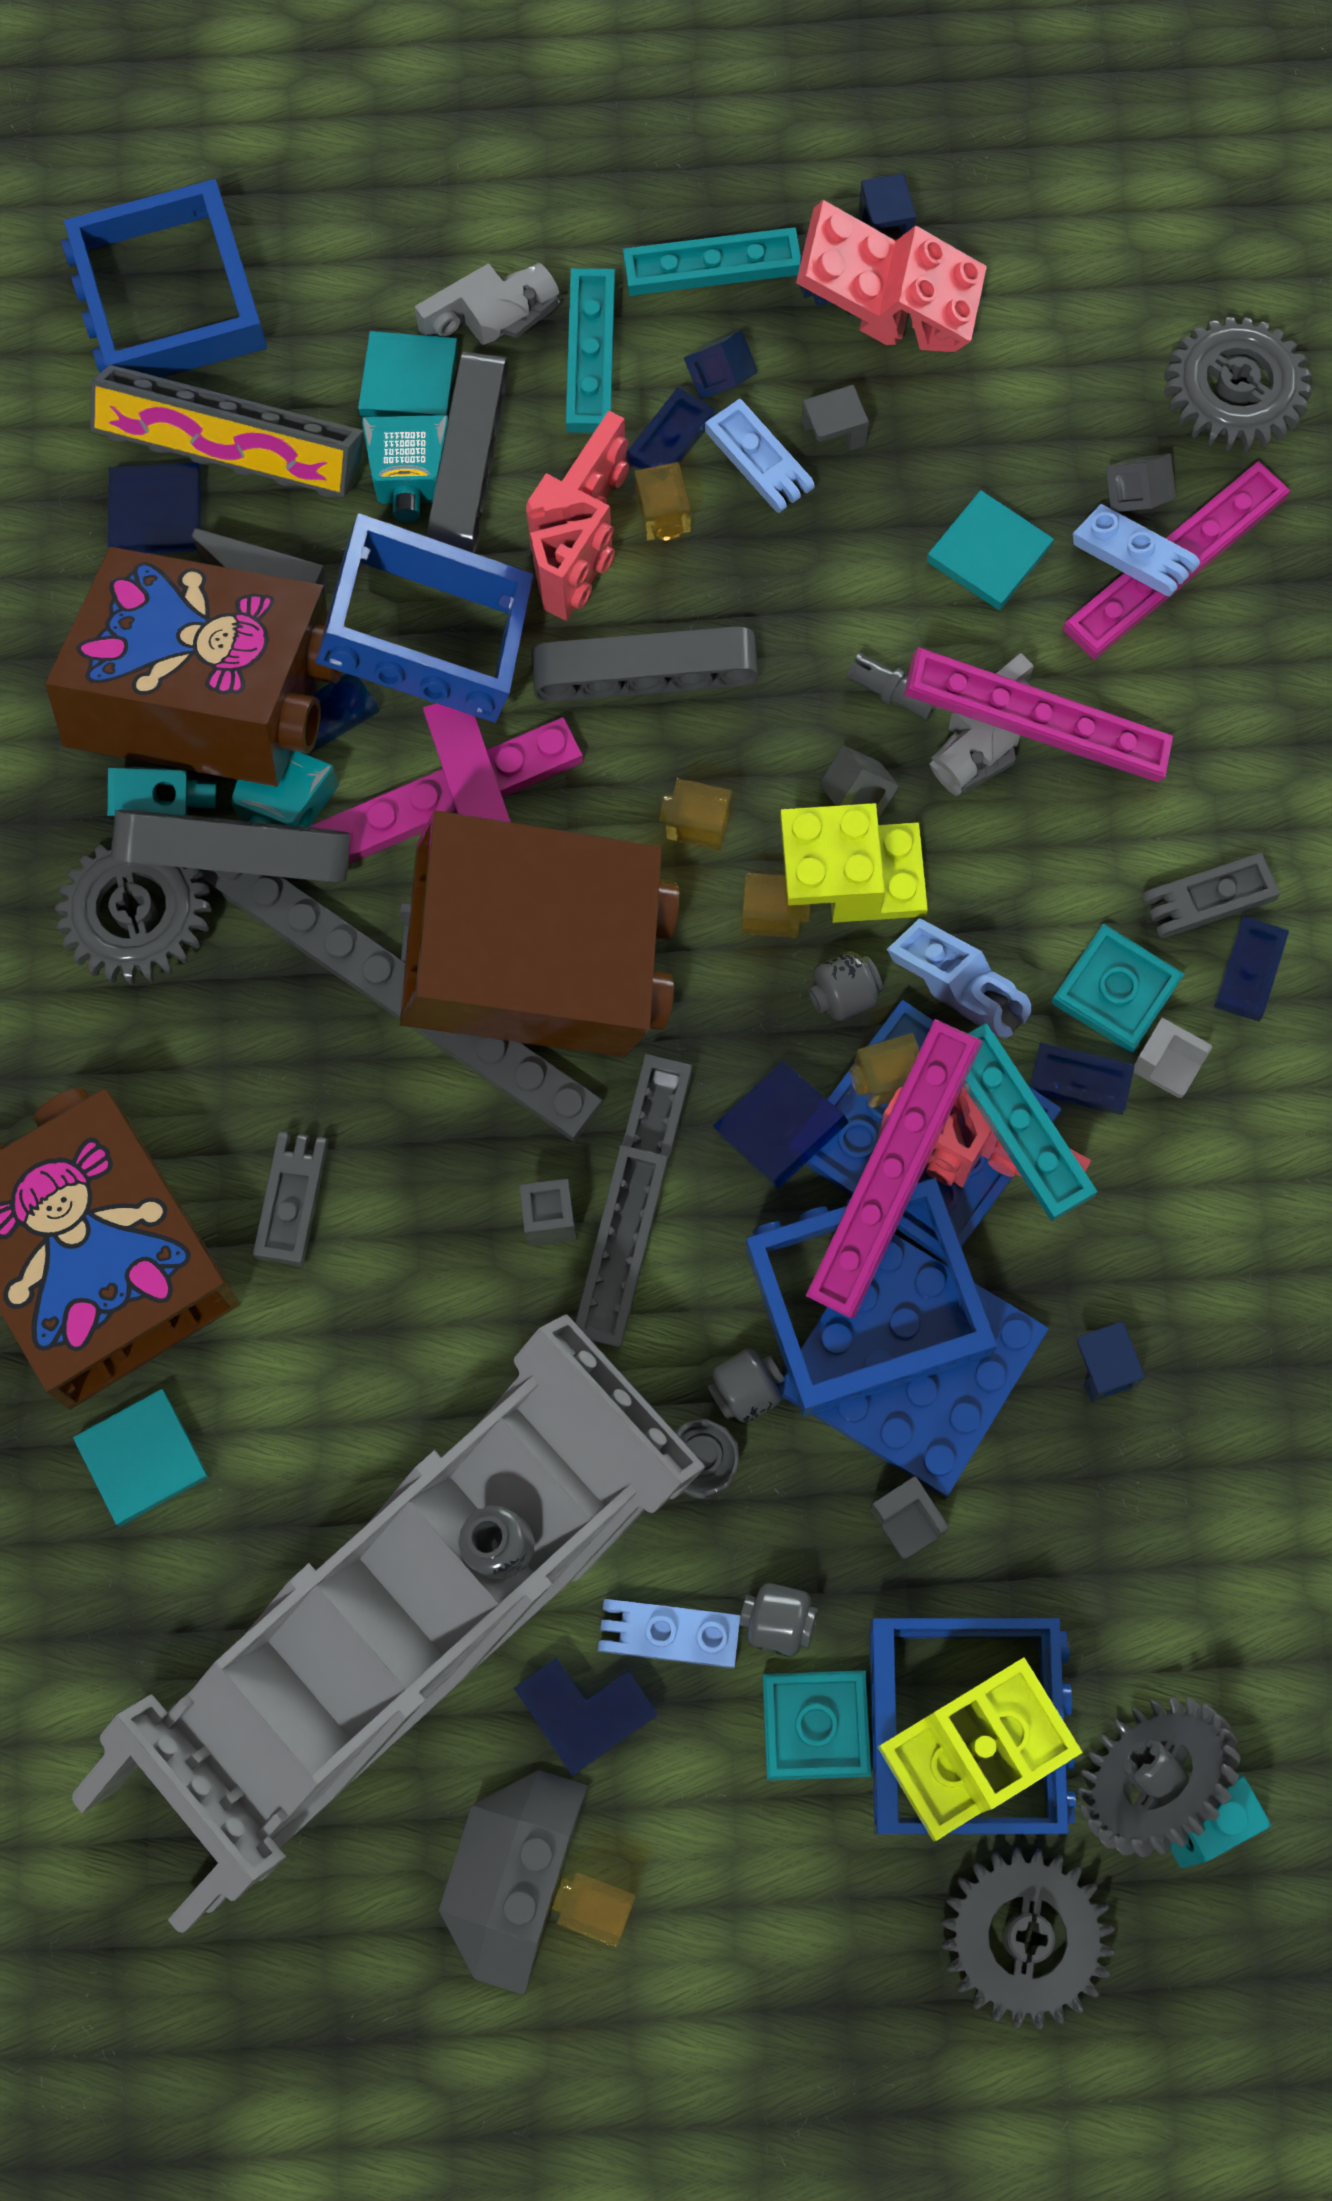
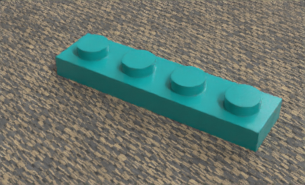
M796 227L623 249L629 296L797 276L801 258Z
M571 268L566 400L567 433H594L607 412H612L615 269Z
M985 1023L968 1033L982 1040L983 1044L963 1087L1050 1221L1053 1222L1094 1198L1098 1191L988 1024Z

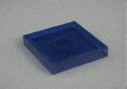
M198 463L109 467L108 549L109 547L142 553L197 550L192 534L195 528L201 530V470Z
M782 1061L715 1123L713 1127L729 1145L779 1189L849 1122L839 1109Z

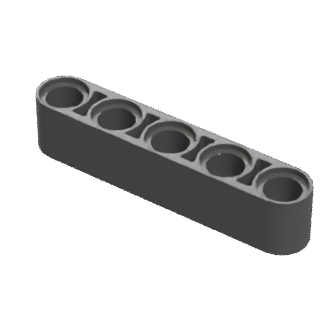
M462 352L430 513L428 537L475 554L506 394L509 363L508 357Z
M745 627L556 641L537 645L531 652L534 695L537 699L546 702L740 687L755 682L759 677L755 635L751 629Z
M121 809L115 810L111 858L131 863L346 882L351 833L330 829Z

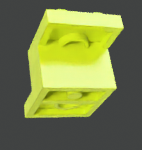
M876 803L781 809L780 821L788 906L831 903L833 923L926 917L928 907L919 823L878 825Z
M1025 1658L1010 1665L877 1747L933 1842L980 1813L994 1809L1083 1753Z

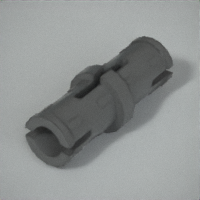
M861 652L855 657L857 663L852 662L846 677L848 680L854 681L881 695V701L888 705L894 702L922 717L925 721L931 718V710L935 711L937 706L904 695L907 681L905 671L899 668L893 671L868 658Z

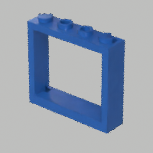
M216 179L64 220L68 239L61 240L69 267L77 265L79 274L71 276L79 302L87 301L89 311L82 312V317L89 338L97 337L100 347L92 349L99 373L109 365L162 378L267 349L260 320ZM209 217L239 317L116 351L87 250Z
M358 513L346 544L315 663L496 723L510 693L533 574ZM359 563L507 613L495 677L343 627Z
M920 1178L906 1208L925 1203L972 1333L814 1385L808 1373L767 1253L836 1231L847 1206L830 1212L827 1207L814 1208L801 1214L799 1222L781 1227L780 1222L768 1223L752 1231L753 1236L746 1238L745 1251L803 1417L992 1356L997 1348L996 1340L936 1178L923 1182ZM851 1198L846 1201L847 1206H848V1204H849Z
M873 1618L871 1620L870 1667L874 1835H929L919 1818L898 1817V1781L877 1748L896 1736L894 1639H1038L1040 1684L1064 1721V1716H1071L1072 1692L1070 1684H1062V1663L1069 1662L1070 1646L1067 1645V1631H1060V1618ZM1074 1759L1044 1777L1045 1818H972L947 1835L1069 1834L1068 1823H1075V1807H1077L1075 1792L1067 1791L1066 1769L1074 1768Z

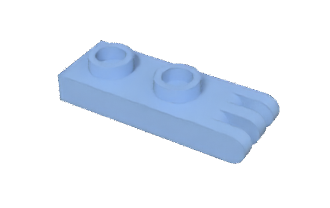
M741 398L705 422L706 434L777 513L787 508V504L779 492L791 503L801 498L800 491L793 482L805 493L815 488L814 481Z
M1100 504L1073 532V543L1076 547L1165 596H1171L1177 590V584H1182L1189 577L1188 572H1193L1200 565V561L1195 554L1103 504Z
M604 1599V1611L623 1614L622 1622L601 1620L600 1631L618 1633L620 1638L619 1642L599 1640L598 1652L734 1669L740 1615Z

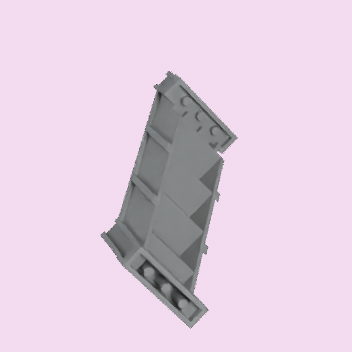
M567 1314L540 1327L514 1358L519 1376L477 1426L442 1458L434 1450L419 1463L369 1523L320 1568L315 1570L308 1563L289 1580L244 1636L214 1662L185 1697L181 1698L175 1706L166 1712L151 1694L117 1714L100 1735V1742L104 1747L105 1753L72 1794L73 1803L78 1810L84 1813L117 1792L134 1770L140 1767L218 1862L213 1870L168 1919L178 1932L184 1933L205 1912H213L227 1898L235 1901L257 1881H262L269 1876L286 1857L280 1850L286 1842L554 1596L563 1591L571 1581H577L582 1578L644 1510L653 1513L661 1508L669 1498L674 1499L680 1495L706 1467ZM490 1505L505 1507L522 1517L532 1529L535 1541L533 1557L528 1566L517 1576L505 1580L490 1579L470 1568L463 1559L459 1547L460 1530L466 1519L476 1510Z

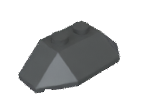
M537 1770L471 1805L439 1912L474 1979L522 1995L526 1994L588 1785Z

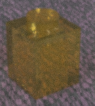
M679 462L636 470L635 493L646 539L659 538L661 540H671L679 537L682 533L691 532V509Z
M677 778L673 795L665 793L660 810L659 821L666 822V839L721 851L731 812L732 790Z
M746 873L742 934L798 938L800 922H809L810 904L788 906L785 876Z
M913 1033L857 1049L855 1067L850 1068V1076L856 1094L858 1096L865 1094L870 1108L891 1102L898 1088L904 1086L920 1052Z
M576 1872L573 1882L563 1878L552 1909L561 1913L557 1922L558 1925L617 1948L637 1895L583 1873Z

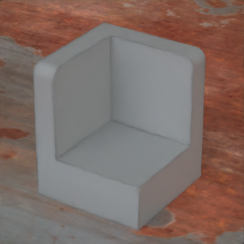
M1161 1018L1131 1072L1172 1095L1182 1098L1213 1047L1211 1044L1179 1026Z

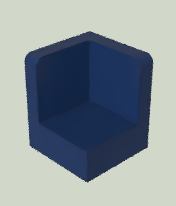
M904 173L861 181L859 210L862 222L870 221L871 227L874 229L899 225L901 236L915 226L916 216Z
M742 330L706 343L684 357L701 400L736 387L757 373L756 364Z
M1123 1321L1081 1335L1077 1339V1346L1090 1376L1084 1383L1091 1402L1135 1388L1146 1378Z

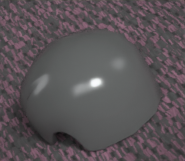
M707 1419L694 1420L679 1426L674 1431L676 1435L706 1466L683 1493L695 1498L705 1499L709 1495L726 1489L734 1479V1474L737 1472L740 1463L738 1443L726 1427Z

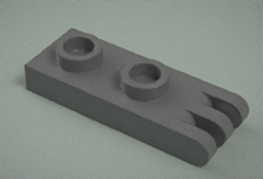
M1261 852L1145 892L1142 897L1146 905L1164 900L1165 904L1157 906L1149 912L1153 922L1172 918L1173 921L1164 923L1156 929L1159 937L1163 939L1277 901L1280 892Z
M279 1131L253 1251L255 1259L304 1267L328 1150V1138L317 1137L314 1153L310 1155L307 1154L310 1140L309 1135L298 1134L295 1150L290 1152L288 1151L291 1142L290 1132Z

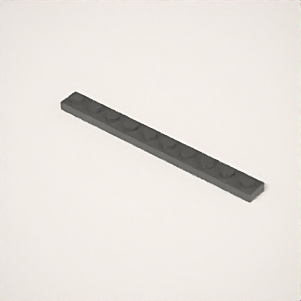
M201 869L204 874L203 879L200 880L202 883L400 1020L405 962L282 877ZM410 1027L573 1142L577 1140L603 1105L602 1099L520 1042Z

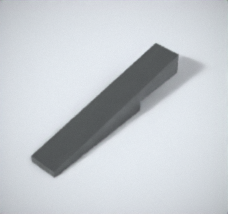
M645 1054L575 1323L591 1341L619 1348L622 1346L694 1072L693 1066L690 1064Z

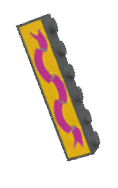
M109 365L92 379L90 431L104 434L112 441L135 442L146 445L150 450L157 453H177L188 456L193 462L199 464L215 463L230 467L237 474H256L272 478L279 485L289 487L298 485L314 489L319 495L330 498L345 497L359 480L363 430Z

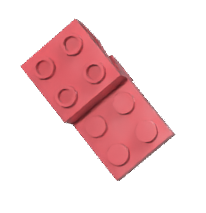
M822 200L813 208L796 283L862 319L859 330L885 345H897L899 340L903 338L909 313L920 350L956 352L971 342L987 266L918 226H914L895 241L827 201Z
M611 411L607 412L564 479L560 481L546 473L526 505L535 577L543 609L565 621H568L575 608L581 610L585 606L592 591V582L598 573L604 574L609 569L615 556V549L612 548L614 527L611 526L610 506L606 504V497L613 487L619 488L622 485L629 471V463L626 461L628 440L625 439V419Z
M903 1087L898 1088L884 1112L877 1141ZM962 1087L952 1109L954 1114L949 1115L925 1166L927 1168L926 1173L932 1179L936 1178L937 1182L952 1186L955 1183L963 1188L982 1155L989 1159L988 1164L997 1172L1009 1177H1014L1015 1174L1022 1177L969 1094ZM1070 1149L1086 1172L1092 1160Z

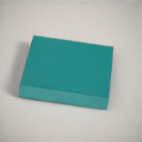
M370 331L358 406L360 417L448 415L449 417L458 352L457 338Z
M980 490L927 555L926 562L1000 611L1051 549L1054 538Z
M1103 924L1053 997L1051 1003L1132 1054L1182 980L1184 973Z
M163 1389L73 1437L115 1524L119 1527L209 1479L167 1393Z
M866 1671L762 1674L767 1781L871 1777Z

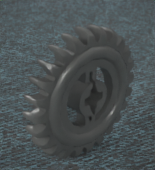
M1226 317L1224 326H1221L1216 320H1210L1206 330L1202 327L1193 328L1191 336L1181 338L1178 343V350L1170 353L1169 366L1164 373V379L1169 381L1165 386L1164 395L1169 397L1172 394H1176L1170 402L1169 411L1174 412L1177 408H1184L1179 418V426H1183L1187 421L1193 419L1196 421L1192 430V438L1197 437L1205 429L1210 430L1208 438L1209 447L1214 444L1220 435H1224L1227 452L1231 450L1236 438H1241L1245 452L1250 450L1254 436L1261 441L1263 449L1270 442L1271 432L1276 434L1278 441L1283 440L1287 431L1286 424H1288L1290 430H1294L1297 427L1299 417H1302L1308 409L1307 400L1312 394V388L1308 384L1312 374L1310 370L1303 368L1307 358L1300 353L1293 354L1297 344L1292 340L1282 342L1284 332L1279 329L1273 333L1268 332L1269 324L1262 321L1257 327H1254L1252 319L1244 317L1242 324H1237L1233 317ZM1235 355V356H1246V357H1248V358L1236 357V358H1232V359H1230V360L1228 361V360H1227L1226 358H1224V357H1228V356ZM1254 361L1258 362L1266 370L1271 381L1270 389L1260 383L1261 371ZM1207 372L1218 379L1214 393L1207 382Z
M99 844L95 846L96 858L91 859L85 855L79 858L84 867L82 871L71 869L67 872L68 877L74 883L73 885H64L59 888V893L68 900L58 903L55 907V911L60 916L65 917L57 923L56 928L61 934H68L63 940L65 949L73 951L77 947L74 953V961L78 965L85 964V961L90 958L88 970L93 976H98L100 970L105 966L106 978L111 983L116 982V976L120 970H123L124 977L130 985L135 984L137 970H141L149 982H153L154 966L159 965L168 975L172 974L170 957L173 956L185 964L188 963V958L182 949L184 944L197 949L201 947L192 930L207 932L209 930L207 923L197 915L202 913L210 914L212 912L208 902L198 899L202 896L210 895V889L206 884L195 883L204 877L201 869L117 861L111 858L112 849L107 851ZM135 877L152 880L163 889L166 896V910L161 922L160 911L148 891L136 884ZM126 882H128V888H129L130 893L132 894V896L134 897V899L136 900V902H137L138 905H139V906L137 907V915H135V918H136V922H137V924H138V927H137V925L135 924V922L133 921V919L131 918V917L134 916V910H133V909H135L136 907H135V903H134L133 899L131 898L130 894H129L128 891H127ZM115 883L118 884V888L110 897L109 910L119 927L130 938L124 939L110 934L100 921L101 901L104 894Z
M1171 1696L1169 1698L1171 1709L1167 1714L1157 1701L1151 1700L1150 1704L1153 1709L1152 1719L1148 1720L1138 1709L1133 1708L1132 1713L1136 1718L1135 1728L1130 1729L1121 1721L1115 1720L1121 1739L1114 1741L1105 1735H1100V1739L1108 1749L1109 1754L1107 1756H1098L1094 1752H1088L1089 1758L1100 1771L1095 1773L1087 1770L1081 1771L1082 1777L1093 1789L1079 1788L1078 1794L1087 1804L1080 1806L1081 1813L1087 1819V1827L1096 1837H1099L1100 1841L1107 1848H1116L1122 1855H1131L1136 1852L1139 1857H1147L1155 1849L1161 1855L1170 1851L1173 1842H1176L1180 1848L1188 1844L1190 1833L1193 1832L1200 1836L1206 1830L1204 1822L1206 1820L1216 1821L1220 1816L1216 1807L1218 1804H1227L1232 1796L1226 1788L1232 1787L1237 1783L1238 1774L1233 1769L1238 1767L1240 1755L1235 1751L1237 1748V1738L1230 1732L1229 1723L1209 1705L1202 1704L1200 1707L1195 1700L1187 1698V1710H1185L1184 1706ZM1189 1754L1192 1756L1193 1765L1190 1780L1183 1768ZM1132 1784L1140 1791L1134 1805L1131 1801Z
M1014 1847L1011 1852L1010 1864L1007 1865L999 1853L993 1852L991 1855L992 1871L989 1872L981 1864L974 1863L973 1871L977 1882L974 1884L963 1878H959L957 1881L959 1887L966 1895L965 1898L949 1897L946 1900L947 1904L958 1912L957 1918L941 1920V1925L954 1931L955 1937L943 1941L940 1946L944 1950L956 1951L958 1955L947 1964L946 1970L949 1972L964 1971L965 1976L957 1985V1990L965 1992L976 1988L977 1992L972 2002L973 2008L980 2009L987 2002L991 2001V2019L994 2022H998L1008 2009L1010 2010L1012 2025L1016 2029L1021 2027L1025 2014L1029 2013L1035 2028L1041 2030L1046 2011L1050 2013L1055 2022L1061 2025L1065 2021L1062 2005L1066 2004L1075 2012L1083 2013V2007L1078 1994L1083 1992L1094 1998L1099 1996V1992L1089 1980L1091 1976L1102 1978L1110 1976V1973L1097 1963L1098 1957L1115 1955L1114 1949L1100 1943V1938L1113 1933L1115 1928L1111 1925L1100 1924L1096 1919L1109 1909V1905L1106 1903L1090 1904L1089 1899L1098 1889V1885L1090 1883L1080 1888L1077 1886L1082 1873L1081 1867H1074L1065 1875L1062 1874V1855H1056L1048 1866H1044L1043 1851L1040 1848H1036L1029 1862L1025 1863L1020 1848ZM1022 1897L1020 1913L1010 1917L1002 1931L1003 1945L1006 1951L1014 1958L1013 1972L1009 1974L996 1962L990 1949L989 1928L993 1915L1004 1903L1014 1898ZM1030 1901L1033 1902L1032 1913H1029ZM1044 1901L1057 1912L1064 1926L1065 1947L1061 1959L1050 1972L1037 1978H1032L1034 1963L1045 1960L1052 1953L1055 1945V1932L1051 1924L1043 1916H1040L1041 1903ZM1028 1922H1032V1930L1037 1934H1041L1040 1945H1031L1029 1953H1025V1944L1016 1941V1934L1018 1930H1027ZM1023 1962H1025L1024 1974L1021 1973Z

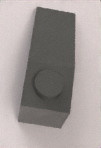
M196 528L192 534L198 554L206 564L324 585L326 597L329 584L323 565Z

